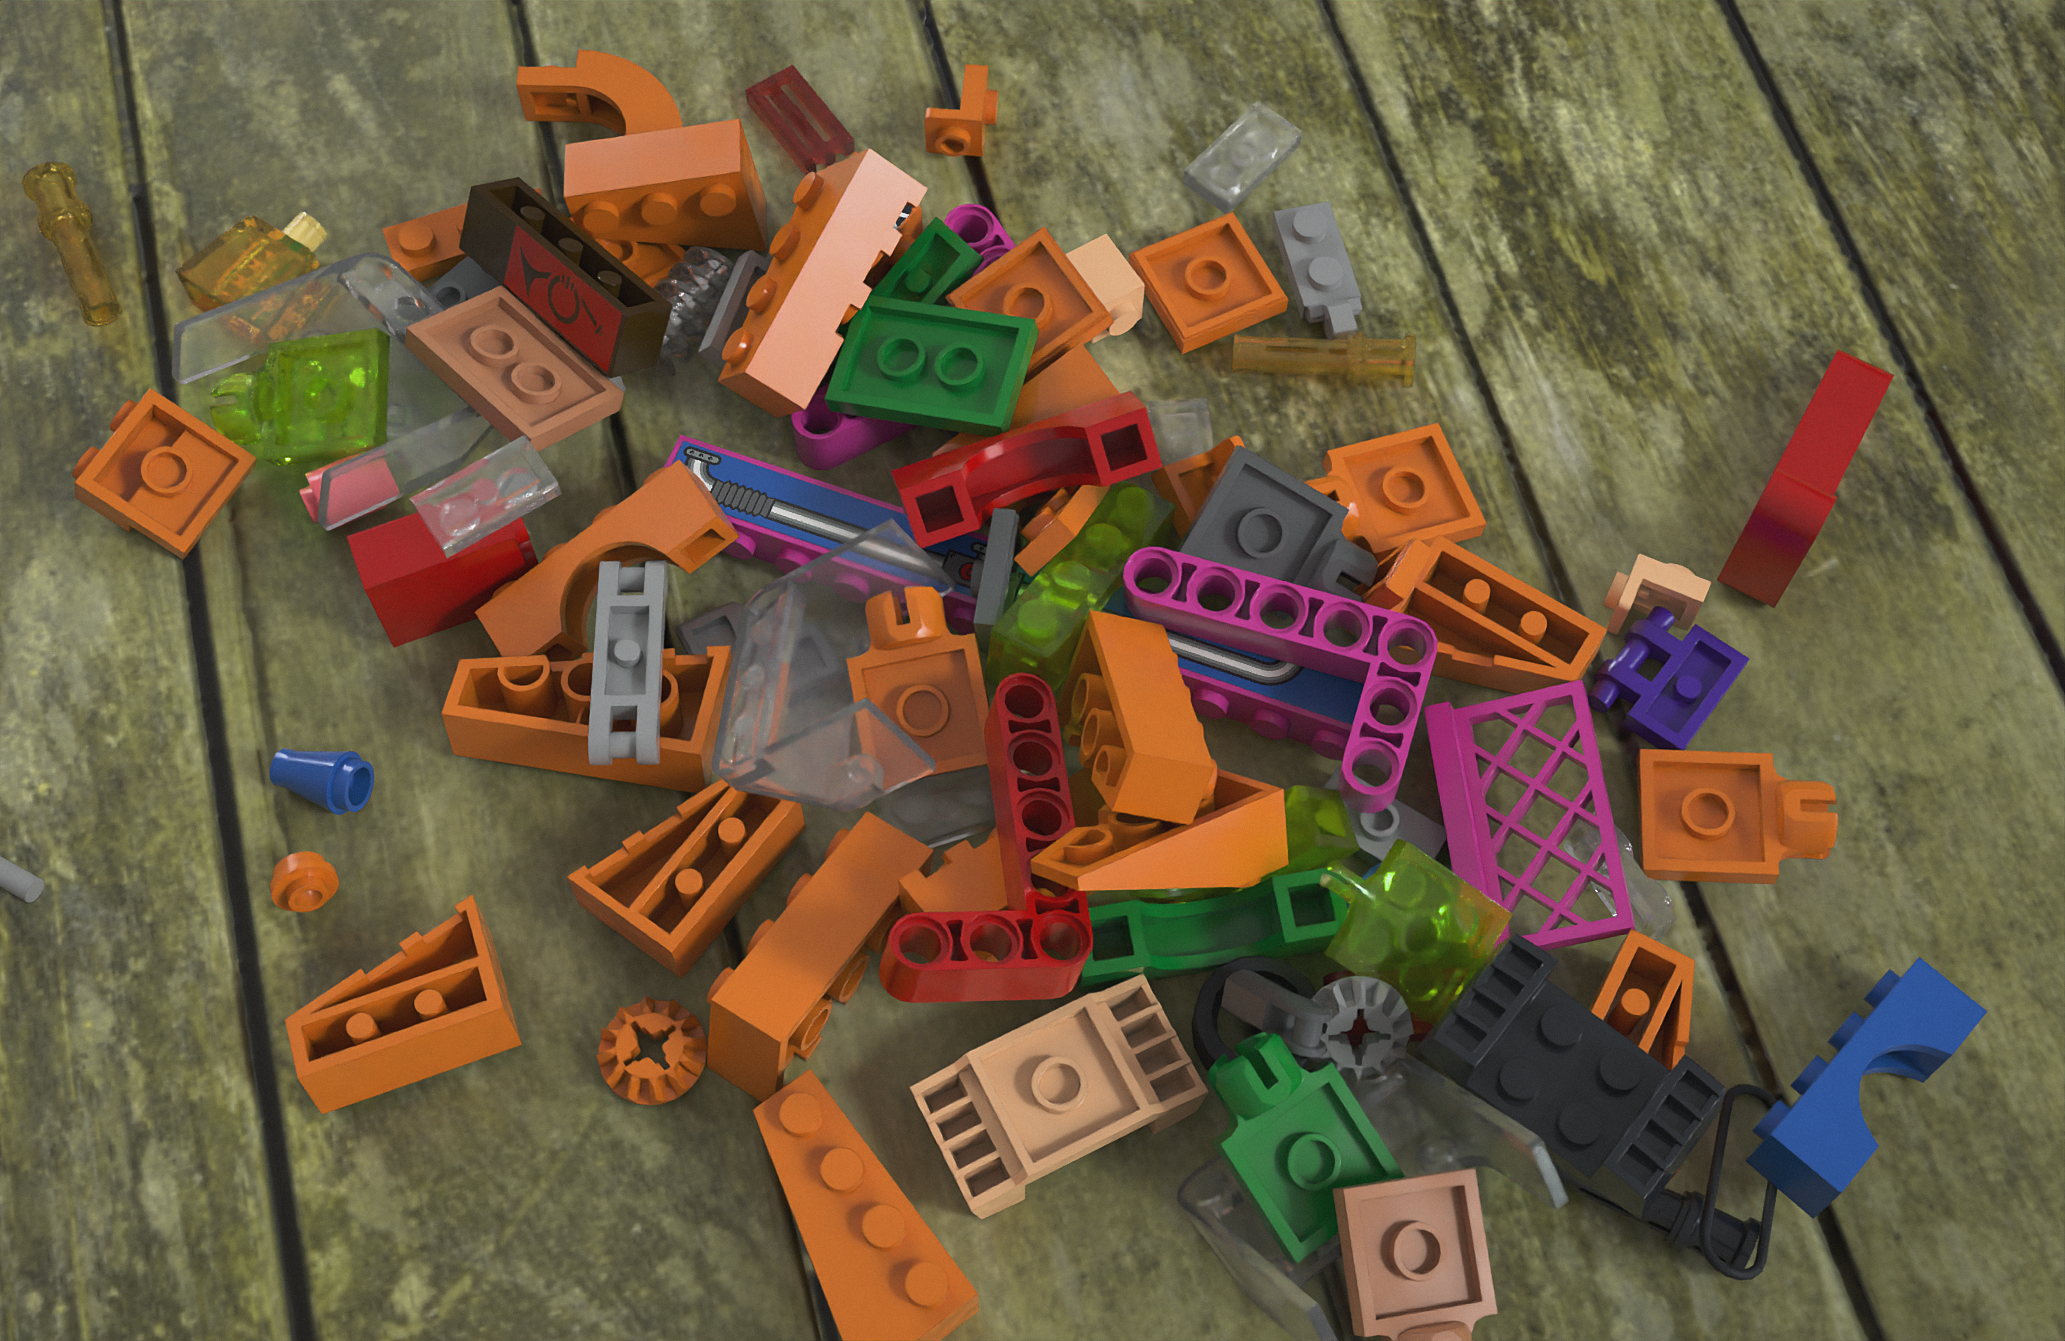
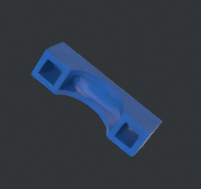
M1920 957L1901 977L1891 969L1882 976L1863 999L1873 1007L1865 1019L1853 1011L1827 1041L1837 1050L1827 1063L1820 1056L1816 1055L1790 1085L1800 1094L1792 1106L1789 1108L1779 1099L1752 1130L1762 1141L1745 1161L1813 1219L1842 1193L1879 1147L1865 1123L1860 1108L1859 1087L1862 1076L1872 1073H1894L1924 1083L1954 1054L1987 1013L1983 1007Z

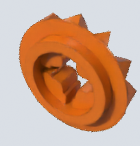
M645 996L639 1003L629 1007H619L616 1016L609 1025L601 1028V1041L596 1057L604 1080L618 1096L636 1104L659 1105L680 1097L696 1083L706 1063L707 1041L696 1015L682 1007L676 1000H654ZM638 1031H641L643 1035L648 1034L654 1041L661 1039L663 1036L669 1037L662 1045L668 1069L664 1070L659 1062L655 1064L649 1057L643 1058L639 1062L634 1061V1058L641 1052L637 1042L639 1040L636 1035Z

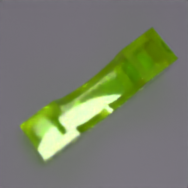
M1127 480L1118 482L1097 506L1076 537L1052 558L991 629L985 681L998 687L1000 682L1011 674L1028 673L1043 679L1054 693L1065 680L1089 611L1100 612L1111 596L1124 585V566L1129 557L1139 549L1149 546L1167 549L1176 504ZM1148 578L1143 579L1137 586L1141 587Z

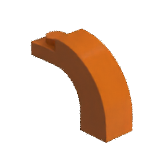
M578 49L576 68L553 65L518 67L516 86L526 121L595 123L615 131L620 136L683 127L678 108L663 84L644 68L622 57L599 51Z

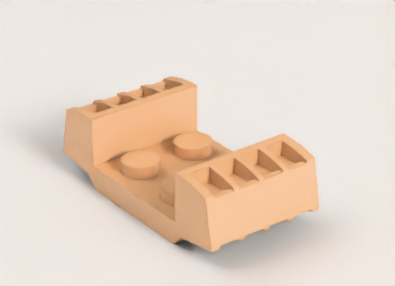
M1143 973L1104 991L1084 995L967 1052L952 1065L910 1087L971 1212L980 1219H984L1025 1200V1185L1147 1124L1154 1135L1196 1112L1209 1093Z

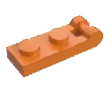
M1091 485L1068 486L1065 489L1062 487L1051 492L1042 501V506L1035 513L1036 516L1021 530L1020 533L1027 542L1013 559L1030 577L1036 574L1076 537L1109 491L1110 485L1105 487Z

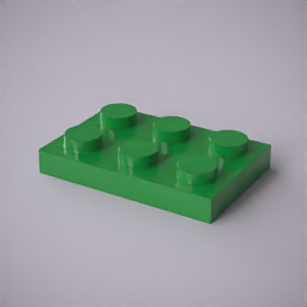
M869 295L862 309L857 311L850 322L825 396V401L832 412L987 437L1008 432L1039 334L1035 319Z

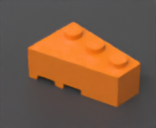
M748 762L677 806L676 814L644 834L639 830L623 840V847L599 863L589 869L584 865L567 876L578 904L681 979H683L806 829L800 798Z

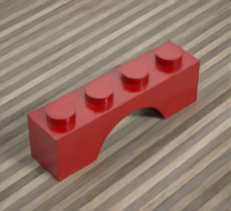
M1130 390L892 470L891 474L909 528L918 549L980 529L983 523L993 515L994 508L1002 509L1026 497L1062 487L1077 485L1105 487L1163 467L1147 409Z

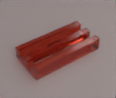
M794 65L745 90L749 106L805 175L810 172L816 173V166L822 162L826 167L836 163V155L840 152L845 157L855 152L853 137ZM788 85L831 138L830 140L824 142L807 121L797 105H794L781 89L782 86ZM767 94L777 105V107L781 110V112L785 115V117L790 121V123L794 126V128L798 131V133L802 136V138L807 142V144L811 147L812 150L809 151L806 148V146L802 143V141L798 138L794 131L789 127V125L785 122V120L781 117V115L777 112L773 105L768 101V99L765 97Z

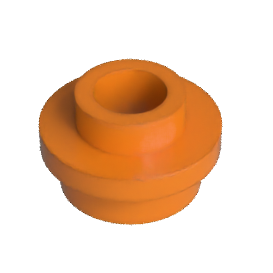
M304 851L291 854L278 862L273 870V878L269 888L272 900L279 908L293 912H311L322 907L334 896L339 887V878L334 866L326 862L323 856L315 852Z

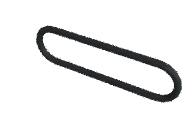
M1750 1084L1735 1085L1727 1090L1724 1096L1699 1229V1246L1705 1259L1715 1270L1726 1277L1736 1280L1753 1279L1761 1274L1767 1261L1777 1196L1776 1186L1768 1181L1754 1264L1748 1269H1737L1721 1261L1714 1253L1710 1244V1231L1733 1101L1739 1095L1748 1094L1765 1102L1770 1109L1777 1102L1770 1093Z

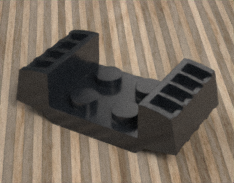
M1515 933L1496 946L1416 1049L1453 1079L1468 1098L1581 1184L1598 1190L1641 1220L1721 1111L1726 1088L1685 1054L1671 1071L1550 982L1548 978L1558 960Z

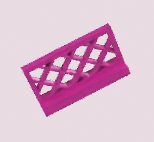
M1577 680L1453 709L1449 701L1424 707L1467 953L1477 966H1481L1496 946L1512 935L1508 917L1524 895L1552 911L1538 933L1522 936L1544 951L1626 935L1631 928L1636 930L1583 681ZM1573 702L1577 720L1561 742L1534 727L1547 708ZM1527 713L1523 719H1520L1519 717L1515 716L1518 714ZM1500 719L1516 729L1497 756H1494L1476 745L1473 725ZM1527 736L1554 751L1535 779L1508 764ZM1580 738L1584 755L1573 749ZM1565 758L1586 769L1588 772L1589 781L1574 802L1546 787ZM1479 759L1489 765L1483 775L1481 774ZM1500 773L1528 788L1508 817L1488 806L1485 794ZM1539 795L1566 811L1547 840L1519 825ZM1592 798L1596 816L1585 810ZM1490 819L1501 825L1494 836ZM1578 819L1600 831L1602 840L1586 865L1558 848ZM1512 833L1540 849L1519 879L1499 867L1497 854ZM1551 856L1579 873L1559 903L1531 887ZM1605 860L1610 879L1597 872ZM1502 881L1513 887L1506 898L1504 897ZM1592 881L1613 894L1617 917L1587 922L1571 912L1570 909L1589 882ZM1563 919L1573 925L1558 928Z

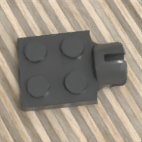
M1238 445L1232 452L1176 549V552L1358 602H1363L1364 598L1335 582L1338 576L1341 575L1355 584L1360 585L1363 583L1371 588L1378 570L1376 558L1368 551L1347 540L1341 531L1343 521L1349 509L1243 446ZM1282 611L1270 612L1285 621L1289 614Z

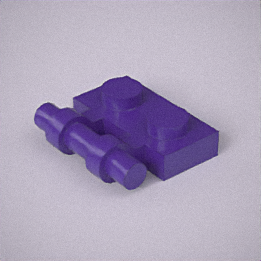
M1655 606L1645 619H1638L1633 623L1624 635L1626 644L1614 660H1606L1595 673V685L1587 694L1588 703L1597 712L1606 713L1616 699H1625L1634 706L1627 714L1622 724L1623 726L1658 749L1685 750L1741 674L1749 658L1697 624L1692 627L1683 641H1680L1667 632L1675 622L1673 614L1664 607ZM1646 659H1656L1664 664L1652 682L1637 673Z

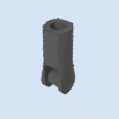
M1250 970L1236 971L1226 978L1221 1007L1226 1012L1268 1034L1275 1033L1281 1036L1289 1051L1293 1054L1305 1057H1321L1324 1055L1326 1045L1320 1040L1323 1023L1331 1020L1333 1012L1331 1008L1295 994Z

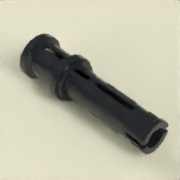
M1550 1159L1547 1160V1166H1545L1541 1177L1575 1190L1591 1200L1665 1234L1663 1241L1669 1243V1247L1678 1252L1688 1248L1704 1256L1699 1246V1229L1705 1195L1695 1190L1692 1193L1685 1190L1681 1195L1669 1188H1664L1643 1218L1639 1220L1598 1190L1581 1184ZM1714 1208L1710 1231V1244L1714 1253L1730 1267L1745 1269L1758 1240L1761 1221L1752 1217L1742 1221Z

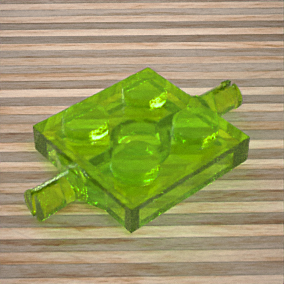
M1400 838L1396 839L1377 871L1366 880L1349 870L1338 860L1332 861L1325 869L1346 882V885L1325 873H1322L1320 878V884L1323 887H1327L1351 904L1348 908L1346 920L1324 955L1356 976L1372 977L1386 982L1403 997L1409 1012L1432 1027L1492 953L1496 941L1513 916L1511 912L1416 846Z

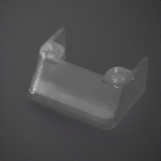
M892 518L767 584L757 591L743 608L739 618L712 758L713 772L734 790L846 812L862 808L881 796L935 772L936 761L866 697L854 703L846 659L864 654L870 646L871 640L865 614V606L868 599L892 590L893 597L898 596L904 620V616L909 614L904 587L931 586L934 587L941 597L955 590V581Z

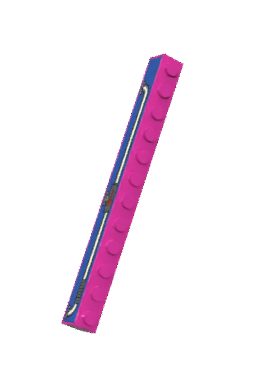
M680 434L664 467H669L679 459L704 482L740 536L723 549L725 553L742 560H749L754 557L775 564L782 572L794 578L807 579L809 576L833 584L840 592L853 598L864 599L867 596L874 597L880 593L892 590L893 597L898 596L902 614L909 616L904 587L931 586L942 597L946 622L950 623L956 631L963 635L975 633L973 621L978 598L971 597V574L974 561L976 559L985 560L988 536L972 531L918 549L904 510L901 507ZM1052 558L1032 577L1020 566L1007 643L1024 656L1031 658L1047 656L1068 663L1070 666L1090 610L1137 619L1127 608L1124 596V581ZM1137 586L1147 594H1157V592ZM1165 628L1173 652L1177 653L1178 667L1185 686H1188L1190 689V701L1196 713L1212 719L1227 717L1250 725L1252 730L1266 738L1281 740L1287 737L1310 745L1316 753L1332 760H1343L1364 688L1363 683ZM1376 706L1371 710V714L1375 719L1380 706Z

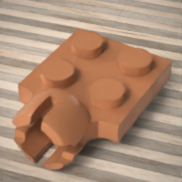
M1459 1168L1332 1189L1354 1335L1361 1337L1379 1335L1382 1341H1473L1472 1331L1475 1322L1484 1316L1498 1314L1475 1168Z

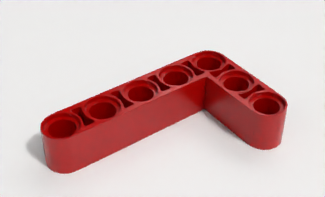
M1839 349L1836 351L1717 581L1775 608L1825 523L1837 499L1834 493L1894 374Z
M1011 674L1000 682L984 726V739L1008 910L917 912L907 914L897 920L890 931L879 966V978L882 987L888 994L899 1001L935 1003L1059 998L1073 990L1091 953L1093 933L1086 891H1077L1033 874L1031 870L1032 858L1073 828H1076L1055 696L1051 687L1043 679L1033 674ZM1020 770L1028 771L1035 776L1027 775ZM1027 828L1037 829L1043 832L1046 836L1037 835L1029 831ZM1035 888H1045L1056 897L1045 896ZM1043 949L1055 950L1061 953L1067 960L1054 959L1047 955ZM973 951H986L992 954L998 961H984L977 957ZM902 953H917L925 957L929 963H914L906 959Z

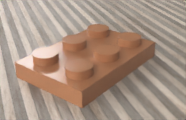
M502 285L406 327L404 346L527 457L621 409L624 392Z

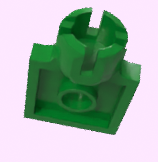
M1262 1032L1248 1037L1234 1046L1239 1057L1229 1061L1225 1053H1223L1207 1072L1208 1082L1226 1108L1229 1118L1228 1127L1223 1134L1212 1141V1144L1286 1259L1298 1264L1339 1233L1332 1189L1403 1178L1405 1175L1333 1062L1321 1061L1313 1068L1305 1070L1298 1065L1281 1036L1275 1033L1268 1034Z

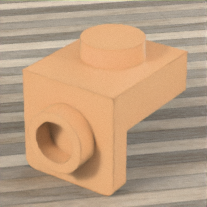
M1639 553L1629 575L1617 571L1603 603L1604 607L1614 610L1606 629H1608V632L1618 635L1630 608L1648 615L1655 606H1661L1673 614L1675 622L1672 625L1688 631L1705 600L1711 582L1695 576L1691 570L1684 566L1672 563L1665 564Z

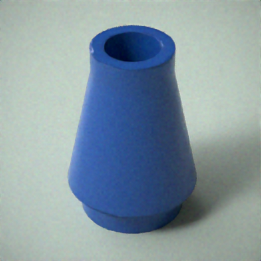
M283 748L276 753L272 760L270 780L275 786L286 788L336 815H341L347 811L357 812L366 805L374 786V770L369 762L362 760L360 755L354 751H295Z

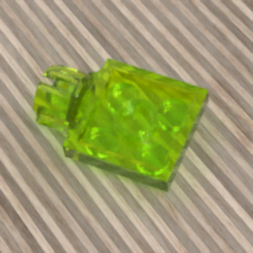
M379 328L269 343V355L266 364L258 370L231 373L217 380L210 394L213 398L235 395L238 400L237 403L210 406V413L216 430L239 446L263 444V460L277 467L342 459L356 454L365 456L386 453L390 336Z

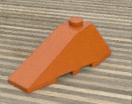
M1217 768L1214 791L1208 800H1201L1192 825L1112 811L1108 804L1098 810L1099 824L1095 827L1073 828L1031 859L1033 874L1077 891L1208 887L1245 888L1254 886L1262 880V876L1289 865L1284 789Z

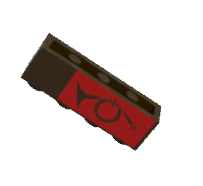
M520 177L471 186L459 248L610 379L657 366L673 307L668 300Z

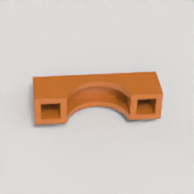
M678 459L669 467L658 469L649 475L644 481L643 486L620 504L602 510L597 514L589 527L569 542L561 543L551 548L543 556L541 563L521 578L499 587L493 593L491 600L476 610L475 613L502 657L546 655L548 662L574 661L582 653L589 650L586 625L590 606L598 593L600 561H621L622 567H628L649 560H666L668 564L691 574L740 536L704 482Z

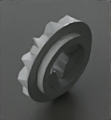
M1352 976L1326 985L1312 997L1311 1000L1328 1006L1333 1012L1331 1020L1323 1023L1320 1040L1326 1045L1325 1053L1321 1057H1308L1309 1060H1313L1316 1064L1321 1061L1333 1062L1341 1076L1348 1077L1357 1084L1362 1076L1376 1073L1384 1077L1387 1067L1397 1058L1405 1059L1406 1044L1409 1036L1414 1034L1408 1006L1403 997L1392 986L1376 978ZM1357 1009H1360L1368 1029L1375 1032L1364 1034L1362 1044L1358 1045V1050H1353L1347 1034L1340 1033V1031L1352 1029L1353 1020L1357 1019Z

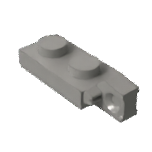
M1330 202L1274 211L1272 229L1301 319H1308L1309 324L1321 322L1330 353L1352 349L1354 347V333H1357L1354 315L1361 314L1362 310L1361 294Z

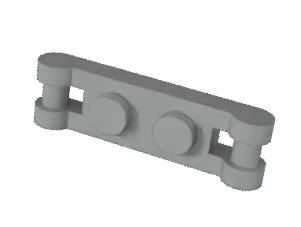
M649 560L645 562V567H622L621 561H600L588 732L590 765H612L613 758H637L638 765L659 764L665 606L668 593L666 560ZM644 592L643 595H622V593ZM613 720H637L636 731L613 732Z

